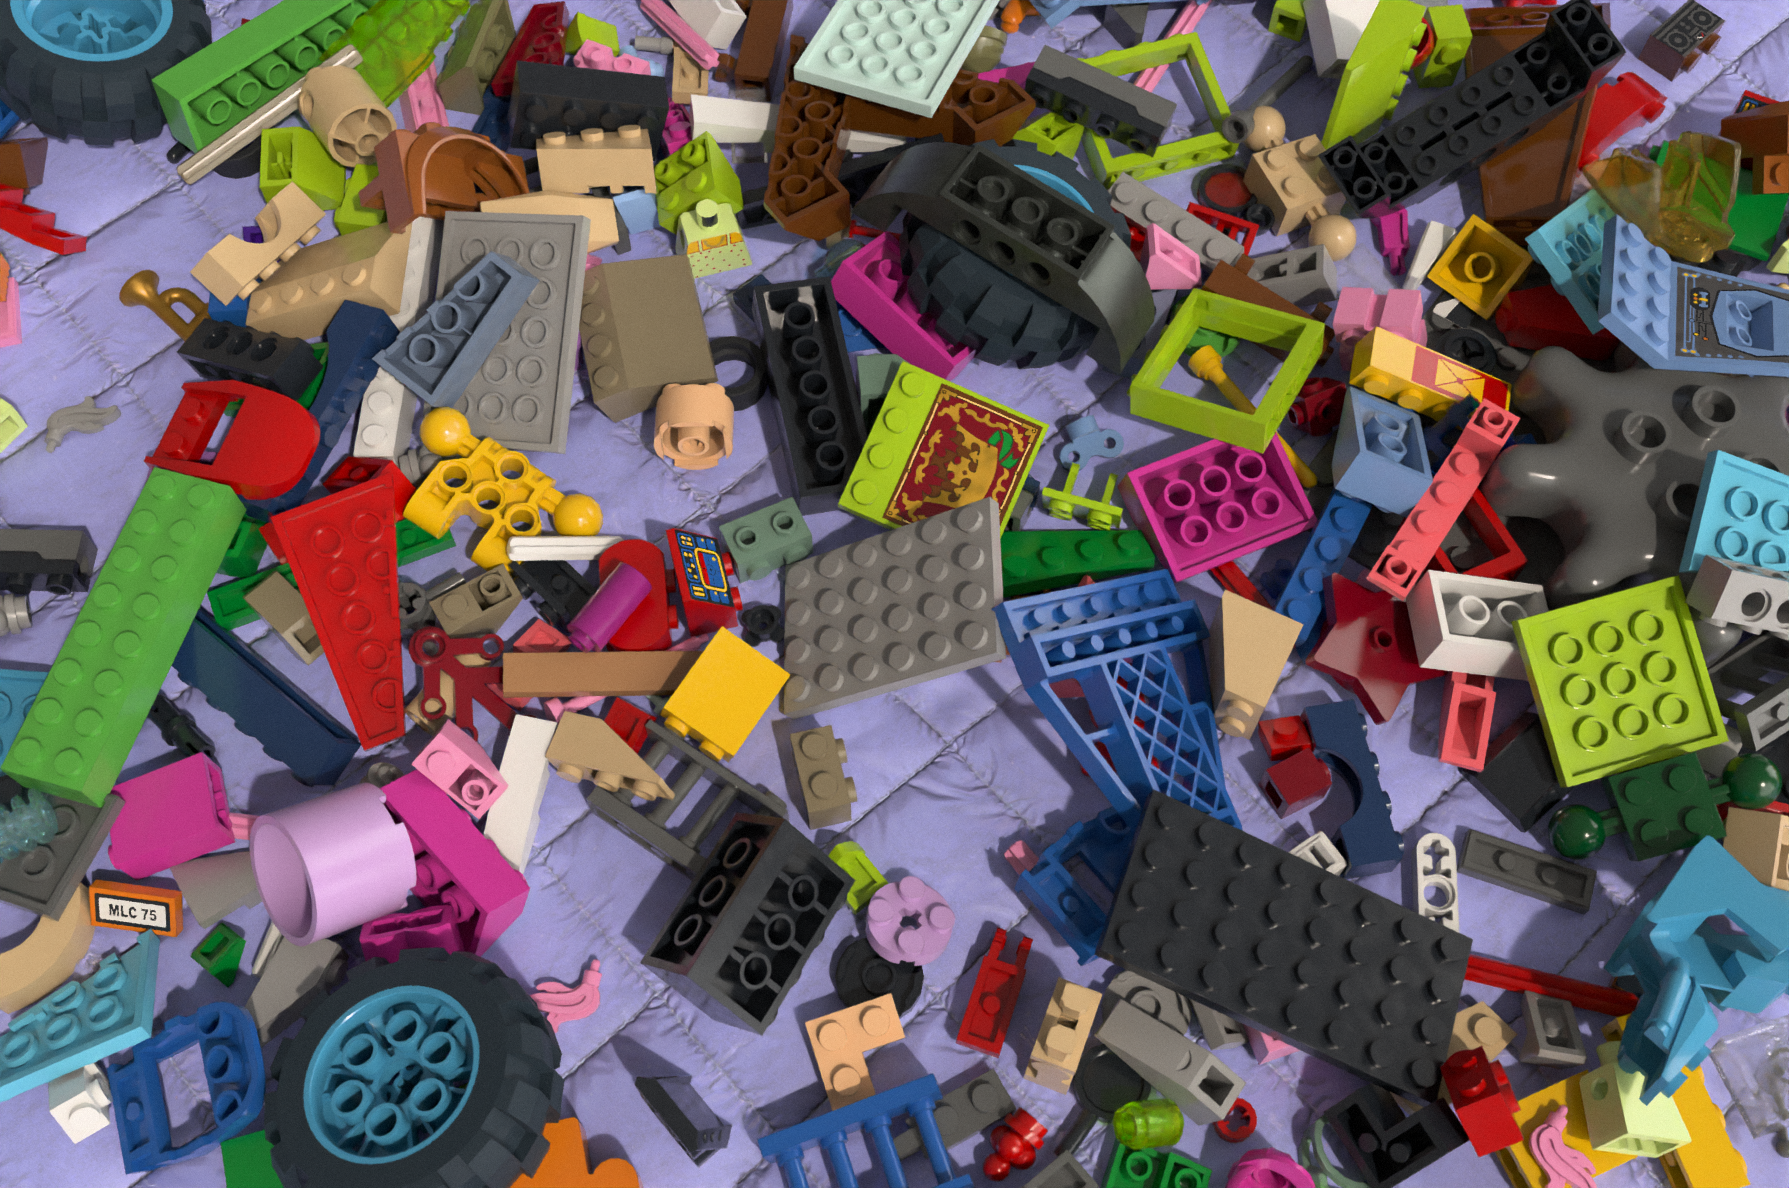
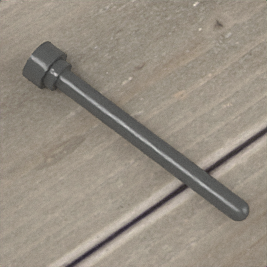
M1304 55L1246 110L1232 112L1222 123V132L1226 139L1233 143L1245 141L1255 128L1253 118L1255 109L1258 106H1271L1312 67L1313 58L1309 55Z

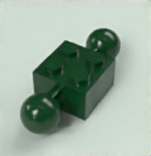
M1696 751L1600 778L1611 808L1596 812L1580 804L1564 806L1551 817L1547 830L1548 838L1552 847L1562 856L1569 859L1582 860L1595 855L1604 845L1606 837L1620 833L1629 860L1640 862L1695 846L1708 835L1715 840L1727 837L1716 805L1731 801L1745 809L1766 807L1778 797L1781 791V773L1777 766L1767 757L1755 753H1744L1729 760L1724 766L1721 776L1706 780Z

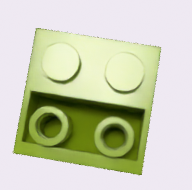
M1048 111L1026 119L1012 139L1037 143V151L1051 156L1058 151L1073 160L1086 127L1078 123H1070L1062 116Z
M299 126L262 129L260 189L267 203L293 181L321 210H333L342 205L345 197L346 166L331 156L313 132Z
M707 131L654 166L659 225L676 236L679 216L682 213L696 210L697 204L702 200L710 199L715 201L717 205L729 203L734 214L744 209L740 180L713 136Z

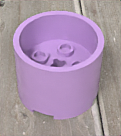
M365 782L262 815L253 823L250 833V858L255 882L271 920L280 933L292 944L300 947L307 946L408 906L406 901L408 889L416 886V863L412 844L404 822L395 825L383 804L386 802V794L375 785Z

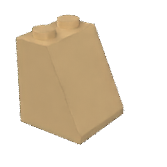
M1225 590L1209 630L1211 635L1209 637L1211 698L1216 725L1230 736H1242L1250 740L1304 624L1228 590Z

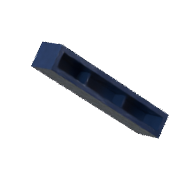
M199 607L172 663V667L179 672L178 678L185 684L198 688L207 696L205 700L211 707L218 711L226 712L235 720L234 726L240 732L256 738L263 744L262 750L265 754L274 760L285 763L292 769L293 772L291 774L299 783L308 787L335 785L361 746V743Z

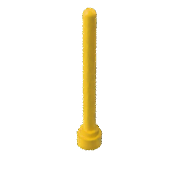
M1211 345L1204 346L1196 351L1188 362L1189 368L1196 376L1205 380H1211L1237 411L1253 415L1257 408L1222 370V357ZM1276 431L1298 480L1306 488L1314 487L1317 484L1316 475Z

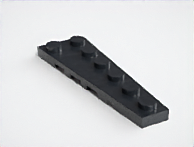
M939 133L933 136L922 137L910 143L889 147L883 151L860 158H853L842 163L837 180L849 192L852 208H854L856 202L862 198L892 159L902 151L916 145L933 142L945 143L943 134ZM768 186L747 190L742 193L744 209L736 213L742 229L778 223L764 207L765 190H767Z

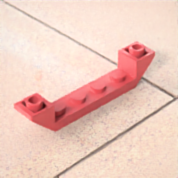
M1483 399L1463 430L1456 445L1436 473L1432 484L1415 505L1391 544L1387 545L1366 580L1404 601L1521 418L1487 399Z

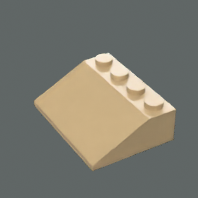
M388 222L303 247L287 263L280 260L278 262L281 265L280 268L265 282L262 280L260 285L251 293L246 325L261 332L270 333L273 331L282 337L291 339L298 337L306 340L327 334V329L345 300L383 309L388 316L399 314L412 222L406 226V232L403 234L391 233Z

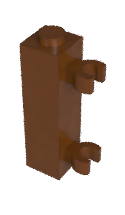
M735 0L747 16L748 21L738 59L726 53H719L717 59L719 65L716 67L715 80L729 82L735 79L737 98L771 102L793 11V0Z
M1245 254L1241 255L1234 267L1220 259L1201 290L1322 323L1326 321L1332 311V308L1319 301L1314 311L1308 314L1250 278L1247 274L1254 265L1255 260ZM1326 324L1324 327L1322 353L1315 364L1323 368L1335 348L1329 345L1335 336L1334 329ZM1250 341L1282 362H1285L1290 354L1286 350Z

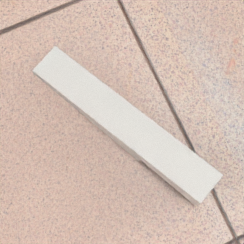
M691 94L689 118L692 140L707 131L713 136L716 143H763L764 153H772L774 151L775 130L780 105ZM852 130L846 149H850L851 152H880L889 147L906 144L907 141L904 136Z

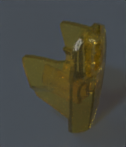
M1685 131L1681 133L1677 141L1671 140L1669 142L1666 158L1662 166H1659L1649 157L1640 153L1638 149H1633L1631 153H1628L1625 148L1619 147L1614 148L1610 158L1599 160L1592 164L1588 163L1583 167V175L1611 210L1628 224H1635L1647 241L1657 247H1661L1671 255L1683 257L1691 262H1706L1712 258L1714 251L1727 250L1734 239L1735 233L1728 224L1727 219L1735 203L1741 159V146L1738 142L1705 132Z

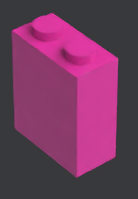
M203 752L115 785L110 794L119 796L126 803L110 830L112 845L108 847V855L116 869H121L136 881L235 843L222 769Z

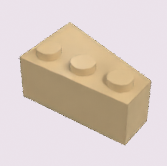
M625 125L619 127L617 132L603 133L602 129L591 128L582 130L580 132L581 135L566 136L564 132H550L544 134L542 139H536L542 191L589 193V188L610 186L611 193H623V186H644L645 193H657L648 129H640L638 125Z

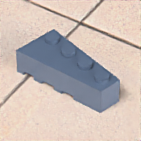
M491 251L453 285L454 289L443 299L436 300L426 309L427 313L412 327L407 326L396 336L398 339L386 350H381L372 360L430 405L453 408L540 280L509 256Z

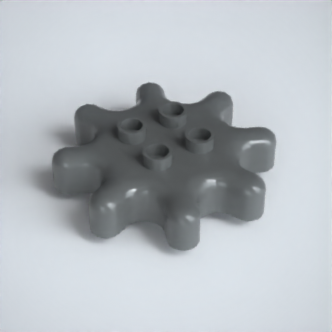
M1622 341L1614 352L1616 372L1611 373L1594 369L1561 346H1547L1535 352L1514 382L1511 396L1514 404L1544 431L1547 443H1521L1503 450L1480 482L1479 489L1497 514L1540 519L1549 524L1559 536L1564 547V560L1543 586L1548 611L1679 575L1685 598L1687 599L1697 573H1679L1707 454L1715 450H1721L1789 476V424L1786 419V409L1789 406V377L1763 375L1750 377L1747 374L1730 377L1714 372L1654 369ZM1688 604L1705 664L1709 668L1738 643L1743 630L1731 622H1727L1726 627L1707 623L1699 618L1701 612Z

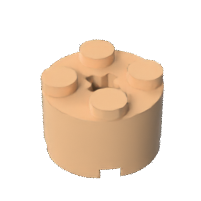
M673 383L666 385L656 403L654 449L657 455L663 460L664 455L674 459V466L690 470L709 469L717 466L718 459L726 455L727 459L733 450L734 406L729 397L725 395L724 387L717 383L706 385H680Z

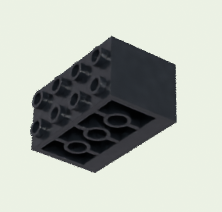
M736 812L640 963L714 1021L763 1035L767 1027L776 1019L780 1005L791 987L800 979L804 965L813 950L822 942L827 927L836 912L845 904L847 894L856 880L786 819Z

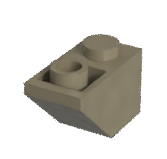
M501 564L429 602L450 639L482 638L486 634H496L522 601L523 597L504 564Z
M277 571L272 572L242 597L296 659L309 666L324 653L302 595Z

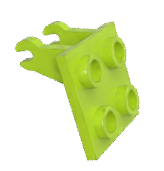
M1073 462L1063 492L1047 487L1043 488V508L1050 509V516L1066 521H1071L1072 516L1088 520L1087 526L1101 531H1110L1111 527H1120L1123 508L1110 505L1118 478L1117 474L1110 473L1101 502L1072 495L1080 469V464Z

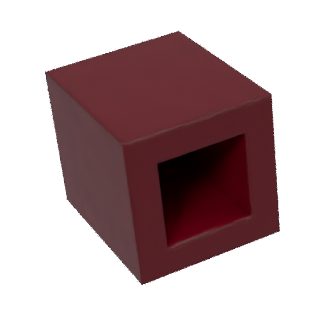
M1307 748L1266 769L1258 785L1279 818L1283 819L1324 798L1332 785L1326 763L1321 758H1316L1311 749Z

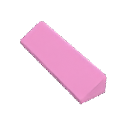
M399 49L392 69L405 129L413 133L420 125L429 122L449 127L441 94L437 92L438 76L433 55Z

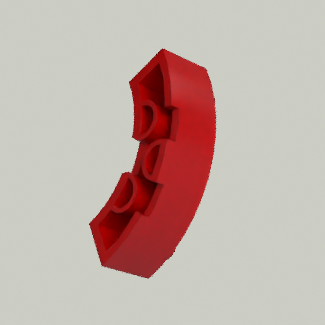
M1634 72L1620 74L1616 79L1619 83L1614 86L1606 82L1599 87L1596 92L1576 177L1579 178L1582 173L1586 175L1592 171L1600 160L1599 155L1625 133L1636 127H1644L1647 122L1653 123L1664 111L1666 106L1663 103L1668 97Z

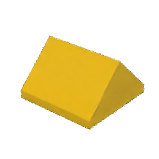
M1473 214L1427 277L1484 319L1489 320L1498 311L1506 294L1520 289L1534 259L1528 251Z

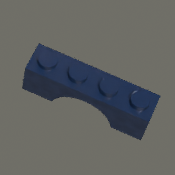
M1354 699L1305 707L1300 718L1313 742V754L1316 758H1321L1328 768L1335 771L1345 781L1353 799L1352 817L1340 825L1331 838V843L1347 862L1341 877L1347 880L1392 872L1403 859L1404 843L1400 832L1394 831L1390 819L1392 813L1391 800L1388 793L1382 791L1378 780L1380 772L1379 761L1375 752H1370L1367 744L1368 729L1364 715L1358 713Z

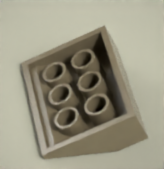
M686 254L603 263L585 271L579 331L594 403L611 420L616 423L656 407L663 388L668 384L706 385L718 381L690 259Z

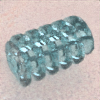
M33 787L28 790L29 804L20 796H13L11 798L13 811L11 812L4 804L0 803V864L4 859L13 860L17 858L21 851L30 852L34 850L38 843L47 844L54 839V835L58 832V823L54 810L37 788Z

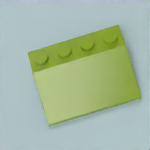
M1409 0L1379 1L1344 69L1321 141L1326 150L1350 135L1359 145L1378 133L1384 119L1391 121L1399 103V100L1394 99V95L1400 97L1408 79L1407 75L1402 74L1403 70L1409 72L1417 54V50L1411 49L1412 45H1419L1427 27V24L1421 22L1426 9L1425 6Z

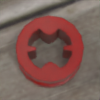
M1242 1098L1235 1100L1226 1115H1229L1233 1109L1240 1111L1243 1114L1240 1120H1246V1127L1240 1126L1233 1132L1226 1127L1229 1121L1212 1122L1214 1131L1219 1138L1229 1143L1243 1142L1253 1133L1257 1126L1255 1109Z

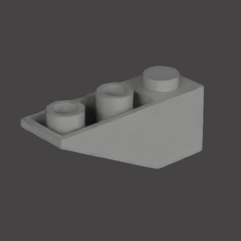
M1122 999L1117 1001L1094 1035L1198 1126L1223 1120L1246 1084L1244 1080L1210 1051Z

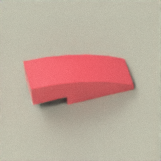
M1448 671V674L1445 675L1439 722V762L1477 772L1483 771L1496 692L1493 691L1495 677Z

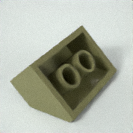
M479 0L471 6L466 20L461 21L456 44L450 47L448 63L444 72H440L437 78V92L441 94L445 109L481 115L483 112V95L494 75L497 74L516 38L508 0Z

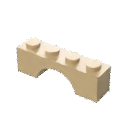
M292 181L275 195L255 217L261 228L264 243H250L228 234L202 257L190 273L225 306L237 296L244 301L260 285L256 281L257 278L260 277L265 282L280 268L281 265L277 262L279 259L287 263L301 249L297 244L301 241L306 246L321 231L316 225L326 213Z

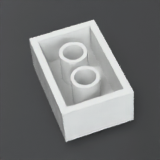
M1428 570L1406 597L1419 667L1529 681L1511 621L1548 611L1542 585Z

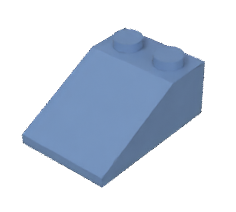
M1349 386L1345 393L1331 465L1334 488L1349 498L1357 497L1372 503L1383 512H1394L1407 518L1433 482L1420 417L1413 412Z

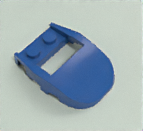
M1113 806L1098 812L1096 818L1085 823L1079 820L1067 828L1066 833L1041 854L1037 864L1030 871L1025 869L1020 874L1014 887L1017 893L1023 891L1077 953L1080 957L1077 960L1080 966L1101 958L1094 954L1107 916L1062 865L1078 855L1114 896L1134 833Z
M223 1001L201 1006L197 1009V1013L186 1017L177 1015L164 1023L165 1029L154 1038H148L132 1048L134 1058L125 1065L112 1063L107 1067L126 1175L149 1172L207 1155L221 1146V1142L231 1139L257 1118L262 1110L264 1094L266 1093L265 1068L257 1029L252 1015L247 1008ZM199 1043L216 1127L180 1147H172L157 1064Z

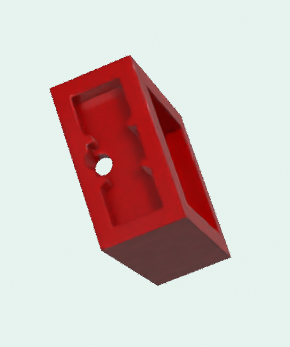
M1477 487L1464 507L1463 512L1495 559L1461 574L1514 581L1524 569L1528 560ZM1406 517L1403 518L1399 528L1397 529V533L1406 521ZM1440 546L1423 571L1424 574L1428 570L1458 574Z

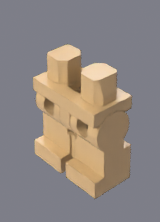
M1058 977L1032 1050L1024 1079L1064 1095L1067 1094L1073 1075H1075L1102 993Z

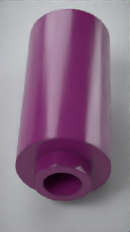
M619 563L567 625L571 633L568 637L570 642L585 653H589L590 650L600 652L652 590L650 582L632 566L626 563Z

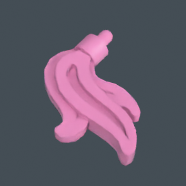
M594 959L591 962L590 970L584 971L582 983L574 989L558 982H545L537 985L536 988L538 991L545 990L547 993L530 995L537 1003L539 1011L549 1013L547 1020L551 1023L554 1033L558 1032V1027L561 1023L586 1018L593 1014L600 1005V992L598 988L602 974L598 972L600 967L598 959Z
M1560 1105L1556 1112L1551 1111L1548 1114L1543 1125L1531 1132L1529 1138L1531 1154L1548 1177V1184L1545 1188H1563L1565 1183L1573 1188H1597L1593 1178L1590 1176L1596 1173L1592 1162L1583 1153L1571 1149L1563 1143L1561 1133L1567 1124V1120L1564 1117L1568 1112V1108L1565 1105Z

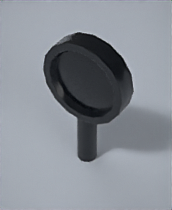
M1104 1043L1092 1047L1079 1061L1075 1075H1073V1092L1082 1111L1053 1151L1055 1155L1059 1157L1068 1150L1074 1156L1097 1121L1120 1124L1131 1120L1144 1108L1148 1100L1151 1084Z

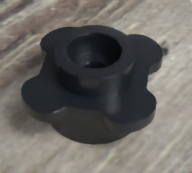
M759 605L746 610L742 614V623L747 627L745 641L748 645L756 647L761 642L772 641L779 643L784 639L785 631L780 627L781 610L778 607ZM765 623L767 627L765 629H761L759 627L760 624Z

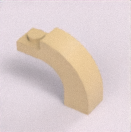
M81 882L58 922L41 917L36 929L23 943L0 954V1009L7 1014L34 1004L51 994L72 975L83 960L91 944L96 926L91 925L89 889Z

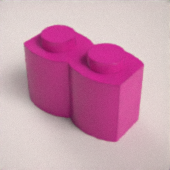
M450 905L427 907L409 914L394 913L364 923L359 937L365 961L374 957H382L389 963L397 962L400 950L444 948L450 955L453 951L465 952L454 908Z

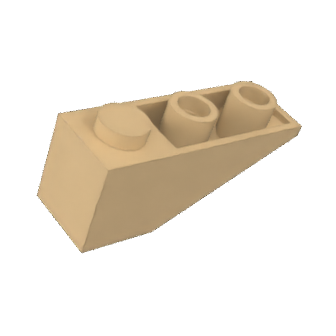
M564 711L545 755L557 769L556 774L559 777L574 783H580L581 779L593 781L595 785L611 792H617L618 788L631 790L634 795L649 801H655L656 797L673 800L675 794L662 778L602 719Z

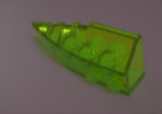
M380 0L361 17L356 19L353 25L319 57V60L322 63L347 44H352L363 59L362 63L356 66L354 70L362 76L388 108L432 64L436 58L433 51L440 41L447 42L453 33L450 26L458 15L465 16L471 4L469 0Z

